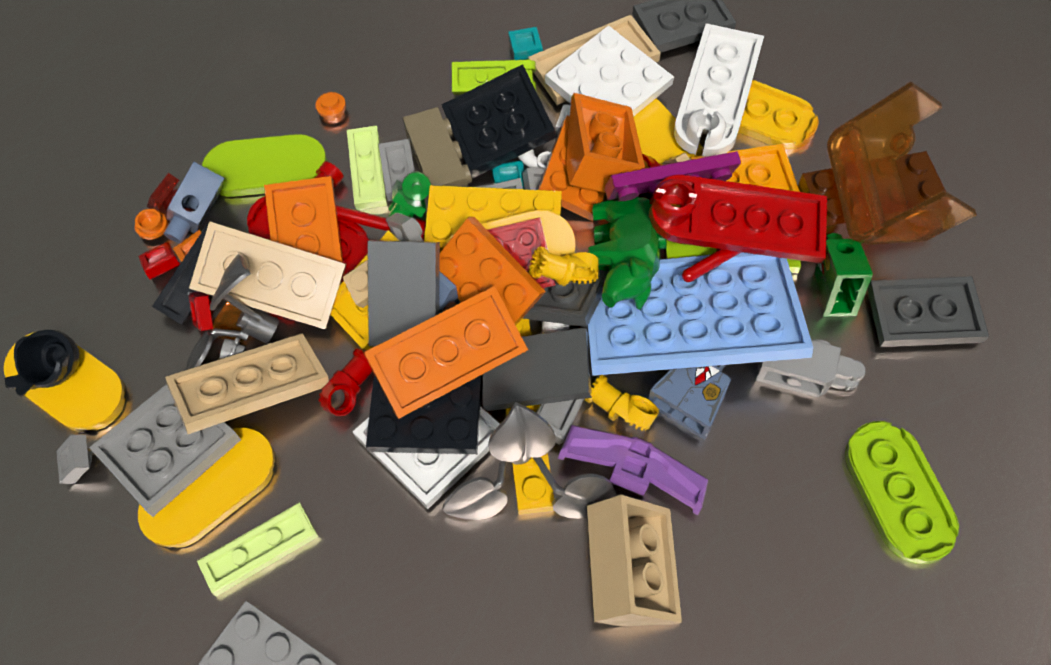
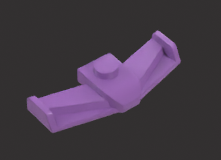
M571 425L558 459L564 460L566 457L614 467L609 480L611 483L644 496L650 482L691 507L694 514H699L707 489V478L654 447L652 443L640 438Z

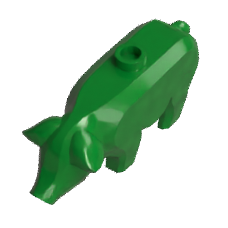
M636 197L628 201L610 200L593 204V220L606 219L609 221L607 224L594 228L595 245L588 247V253L598 257L599 270L608 271L602 292L603 302L608 307H614L619 301L634 299L636 308L641 310L650 296L651 281L660 268V249H667L666 239L659 235L651 224L649 209L652 204H650V200L647 198Z

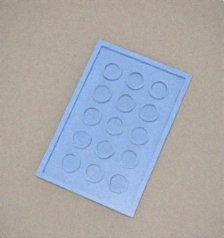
M742 252L692 282H685L682 279V272L710 255L660 259V268L651 281L650 296L641 310L636 308L634 299L619 301L614 307H608L601 298L588 324L592 376L812 358L813 344L787 259Z

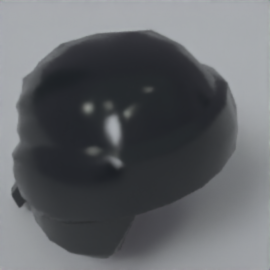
M41 330L22 337L16 342L14 347V361L18 375L4 378L5 387L8 389L16 388V394L23 397L30 389L35 390L37 388H50L61 385L73 375L78 367L80 358L76 343L67 334L58 330Z

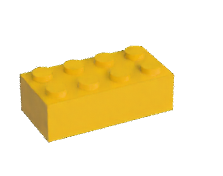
M430 185L424 242H440L441 252L449 237L457 232L465 220L470 217H475L482 224L534 210H548L561 216L562 191Z

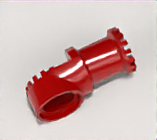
M355 349L353 351V358L341 371L336 370L333 374L334 376L321 389L322 392L319 393L320 398L318 400L321 402L319 405L323 407L324 411L336 416H344L353 410L356 396L361 391V384L373 372L361 349ZM341 389L344 392L345 400L339 408L334 409L331 405V396L335 391Z

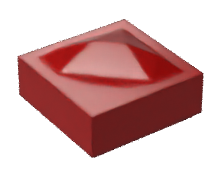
M169 242L163 243L138 256L149 280L180 265Z
M203 292L189 293L193 325L200 331L213 329L212 315L214 311L210 310L211 300H209L208 295Z

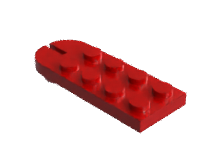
M673 175L665 178L657 185L651 196L650 204L652 206L649 209L651 224L659 235L669 241L814 263H822L826 259L827 196L689 175Z

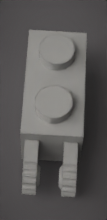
M816 339L811 340L813 344L812 358L760 362L756 381L820 397L826 394L830 387L841 390L845 389V391L854 390L859 385L861 378L863 379L865 376L866 368L858 360L855 361L853 358L841 356V347Z

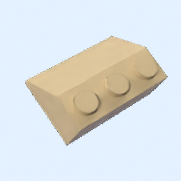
M618 495L588 505L587 516L594 622L615 626L682 623L670 509L624 495Z

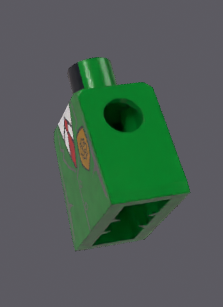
M838 233L826 235V259L822 263H817L815 268L822 316L839 317L857 316L873 276L872 269L858 239H843L842 235Z

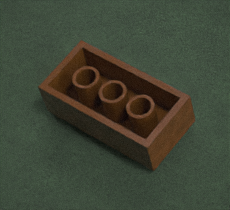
M927 151L802 173L798 184L800 192L827 196L826 235L838 233L842 235L843 239L863 240L937 226L952 204Z

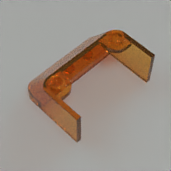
M912 82L904 85L838 127L830 135L827 142V150L848 234L853 240L863 245L927 241L977 215L974 208L945 190L910 209L908 207L896 160L905 156L913 148L915 143L913 126L943 108L941 102Z

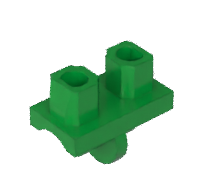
M413 171L404 177L403 182L396 180L392 187V202L388 207V210H390L388 217L395 213L408 217H413L414 214L420 218L426 211L425 198L429 195L431 185L429 178L424 173Z

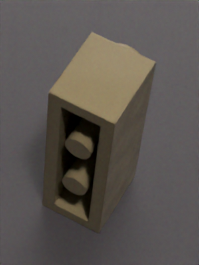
M436 107L403 117L406 137L410 141L411 150L419 171L429 178L431 185L468 187V183L472 182L467 164L461 165L459 160L462 159L458 141L452 142L450 136H453L449 119L442 118L439 108Z

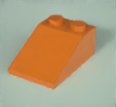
M573 93L571 97L566 158L570 185L605 192V186L611 175L646 169L631 107Z

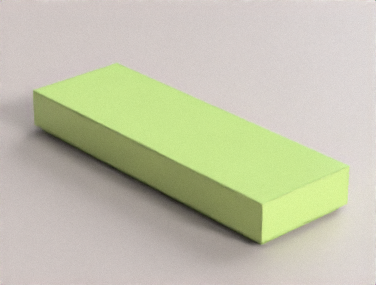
M377 126L347 130L353 197L356 210L387 206Z
M299 502L201 558L197 563L211 593L218 596L316 539L318 535Z

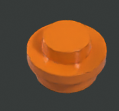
M328 92L317 99L315 106L318 114L325 120L335 121L344 115L346 102L341 94Z
M155 209L142 210L135 218V231L141 238L146 240L159 238L168 226V220L165 215Z

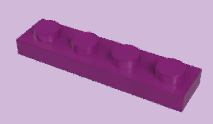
M738 151L611 175L605 186L606 196L608 200L619 198V201H628L642 193L650 192L652 195L662 180L673 175H689L726 181L732 177L734 171L741 164Z

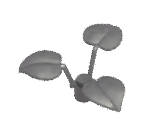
M239 254L236 255L225 270L214 296L211 295L213 298L210 310L214 311L222 299L241 310L242 312L236 323L237 326L241 327V331L217 328L212 329V331L207 330L194 346L188 358L186 370L201 365L212 342L218 336L239 337L246 341L250 335L264 343H268L277 329L278 318L259 309L246 306L228 294L239 282L251 275L244 264L243 256Z
M515 402L507 417L493 431L488 442L490 453L500 460L496 481L492 482L487 477H477L462 483L445 500L443 512L453 517L468 520H481L496 515L505 507L508 501L507 493L500 489L504 484L506 463L524 464L531 457L535 460L552 490L559 495L553 500L552 506L553 510L561 516L567 518L587 517L588 505L615 497L617 493L612 483L604 476L598 474H583L569 480L564 488L559 486L540 457L550 452L556 442L554 430L539 414Z

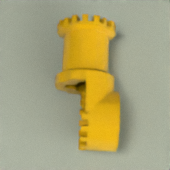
M540 246L537 247V250L532 255L534 261L530 260L532 264L529 265V273L532 277L537 279L541 276L556 280L562 286H566L570 281H573V283L578 281V284H581V281L587 284V281H589L590 284L592 280L595 282L598 279L599 260L596 255L591 253L578 252L572 255L565 254L562 257L549 253L546 248Z
M601 375L596 379V383H593L595 387H591L592 398L585 399L586 402H594L606 411L610 420L615 421L621 416L625 419V422L630 423V426L635 424V428L641 427L640 430L642 431L643 429L645 431L649 430L659 414V409L652 401L640 395H630L628 392L623 394L608 383V378L605 375Z

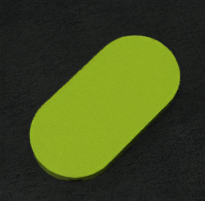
M294 134L233 140L221 143L208 152L202 162V166L224 178L220 195L236 197L265 194L264 185L313 179L317 176L316 170L324 161H327L323 146L315 138Z
M873 421L862 425L851 436L846 445L845 460L881 538L895 555L905 561L915 564H930L939 561L948 555L955 546L956 537L959 533V523L920 445L911 433L903 428L898 429L895 426H891L892 423Z

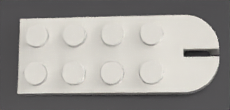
M705 24L674 127L675 140L682 149L696 155L702 134H707L702 157L725 154L733 148L763 43V35Z

